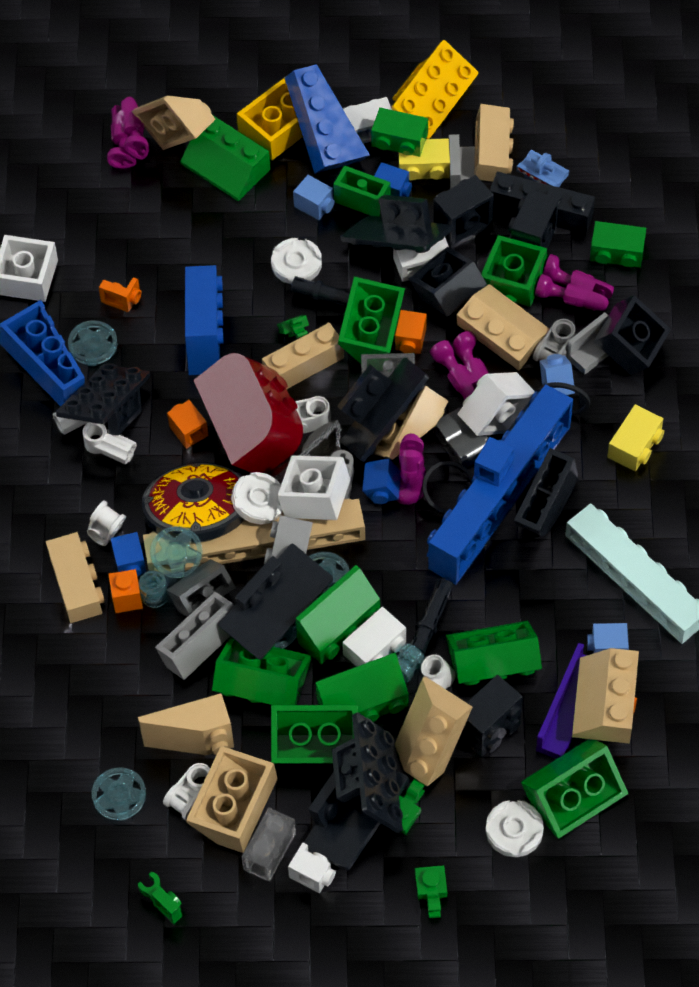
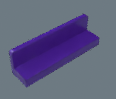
M578 643L537 737L536 751L555 759L566 754L573 738L572 732L580 658L587 656L583 654L584 644Z

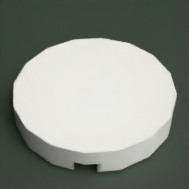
M290 238L282 241L274 248L271 257V268L277 278L288 284H292L295 276L311 281L319 274L322 268V255L318 246L306 239L303 241L298 240V238Z
M254 472L245 477L242 476L232 490L231 501L235 511L240 517L250 523L261 525L275 521L283 511L277 496L281 484L277 479L265 473Z
M504 801L495 806L487 817L486 835L488 842L496 851L504 856L520 857L528 855L542 841L544 830L542 817L534 806L525 801Z

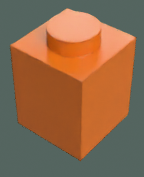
M405 310L400 311L395 334V350L407 354H421L426 333L427 314Z
M190 400L183 404L175 405L167 412L169 427L186 449L209 436L207 421Z
M136 569L110 573L109 580L115 613L143 609Z

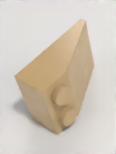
M424 386L409 403L408 409L393 424L391 431L382 438L372 455L388 459L397 457L400 454V444L403 437L410 433L417 435L419 438L437 425L444 414L448 401L427 386Z
M222 694L138 717L145 747L201 755H217L221 746L229 749L234 748L231 722Z

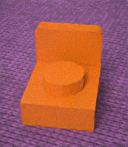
M134 277L127 288L119 283H112L103 280L99 286L101 303L129 312L132 306L139 302L142 294L139 288V280Z

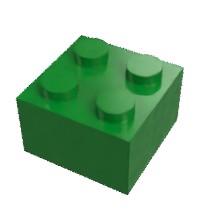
M498 235L481 275L487 285L490 284L505 296L511 294L517 299L516 303L531 307L535 298L537 283L541 274L544 273L548 260L547 248Z

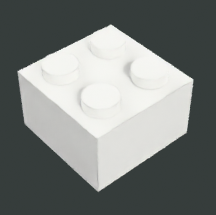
M4 235L0 247V295L46 302L58 262L55 242Z
M517 372L485 374L478 380L477 387L473 393L463 401V407L458 412V416L477 436L504 434L514 426L519 413L522 410L525 411L535 391Z
M292 455L277 495L284 516L297 519L337 520L350 482L344 458Z

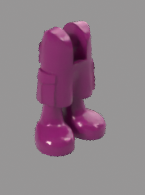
M132 97L123 99L121 106L115 105L112 108L111 137L114 144L119 147L109 150L107 161L109 165L115 168L132 167L136 164V158L144 159L149 152L148 142L143 137L144 125L132 112L138 107L135 99Z
M550 254L544 273L541 274L537 283L535 296L539 298H563L564 304L581 308L585 307L592 311H605L609 304L608 299L613 295L614 287L579 270L573 271L572 275L562 271L559 267V258L556 255ZM557 284L565 285V286H567V287L564 288V287H561V286H559V285H557Z
M465 331L459 334L453 342V348L449 341L444 340L435 344L430 350L432 359L449 370L447 377L454 389L460 392L464 400L473 393L474 388L477 387L478 380L485 374H489L484 363L480 359L473 357L472 350L476 345L477 338L472 331ZM454 352L464 365L457 363Z
M412 433L403 437L400 444V461L396 465L400 470L401 480H403L400 482L399 500L396 501L404 505L416 503L423 497L422 485L426 474V469L423 466V440Z

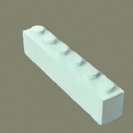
M590 503L567 522L565 536L681 644L699 630V599H694L680 581H675L670 577L664 566L658 562L655 563L641 545L633 543L621 527H616L609 521L608 516L603 510H597Z

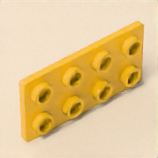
M442 40L432 54L417 65L392 99L395 102L391 108L394 111L428 118V136L426 139H430L476 78L478 71L449 43Z

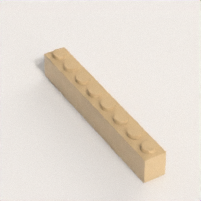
M344 499L337 520L300 519L313 522L307 550L365 540V524L359 499ZM244 520L233 531L221 537L202 542L174 541L164 538L154 531L150 534H145L143 539L149 575L155 576L197 569L209 559L220 564L265 557L267 548L273 549L275 538L270 537L273 522L259 525Z

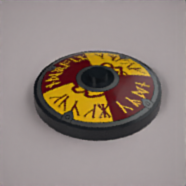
M209 462L189 463L174 467L156 477L146 488L142 498L145 521L155 533L174 541L202 542L221 537L233 531L245 520L235 511L231 501L232 490L242 475L228 466Z

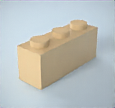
M480 104L475 122L474 175L480 180L493 182L497 171L511 174L513 159L509 158V153L511 154L513 139L509 138V135L513 130L514 119L510 118V108Z
M327 323L262 358V364L277 371L288 385L286 389L344 359V349L338 345V333L330 323Z
M78 532L46 541L49 557L70 623L102 614L100 604L104 603L105 600L101 587L95 588L93 580L97 579L93 563L87 564L86 557H90L86 541L80 542Z

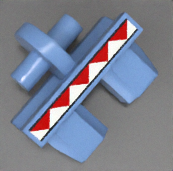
M530 150L526 158L517 165V171L524 174L525 179L555 187H560L561 183L569 175V170L551 161L552 157L550 154L544 153L540 155L533 150Z

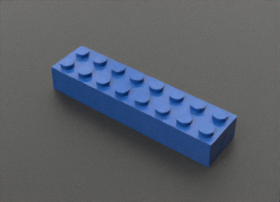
M546 384L540 392L536 391L529 402L530 406L526 411L522 410L519 413L511 431L507 430L501 439L514 447V460L499 487L473 476L471 486L468 490H462L454 509H449L442 519L443 524L438 530L434 529L428 537L427 544H429L427 557L429 570L455 585L459 582L538 473L549 448L555 449L569 430L573 398Z

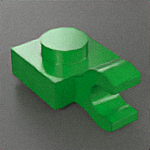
M300 315L277 324L279 333H288L289 337L296 336L298 339L308 334L307 330L304 329V327L309 326L306 315Z
M415 779L410 784L405 797L399 796L400 808L403 813V831L401 833L405 835L421 813V808L416 804L425 792L423 790L424 785Z
M444 865L415 868L418 900L427 899L429 918L441 917L440 898L447 897Z
M150 872L149 877L154 882L153 886L145 887L139 882V891L142 895L150 898L154 906L168 920L175 924L182 917L181 901L173 892L169 891L166 893L161 888L159 876L154 872Z

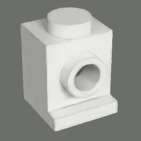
M305 843L301 844L288 866L289 878L318 893L321 892L324 885L328 887L336 874V871L331 869V864L327 858L317 852L313 854L308 852V845Z

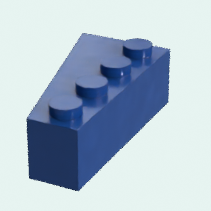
M317 64L293 70L284 78L315 174L361 162L370 155Z
M216 265L185 267V341L189 375H201L220 359V344H223V328H219V326H223V311L219 310V308H223V295L218 293V291H223L222 276H217Z
M42 300L0 323V345L60 406L85 383L84 375L71 352H68L65 341L54 327V322L51 316H48Z

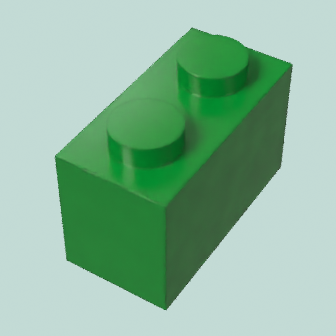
M379 107L371 130V146L381 150H391L405 155L420 157L428 136V118Z
M344 165L333 184L334 203L370 216L382 217L379 198L384 194L391 195V182Z
M595 221L590 261L641 268L646 228Z

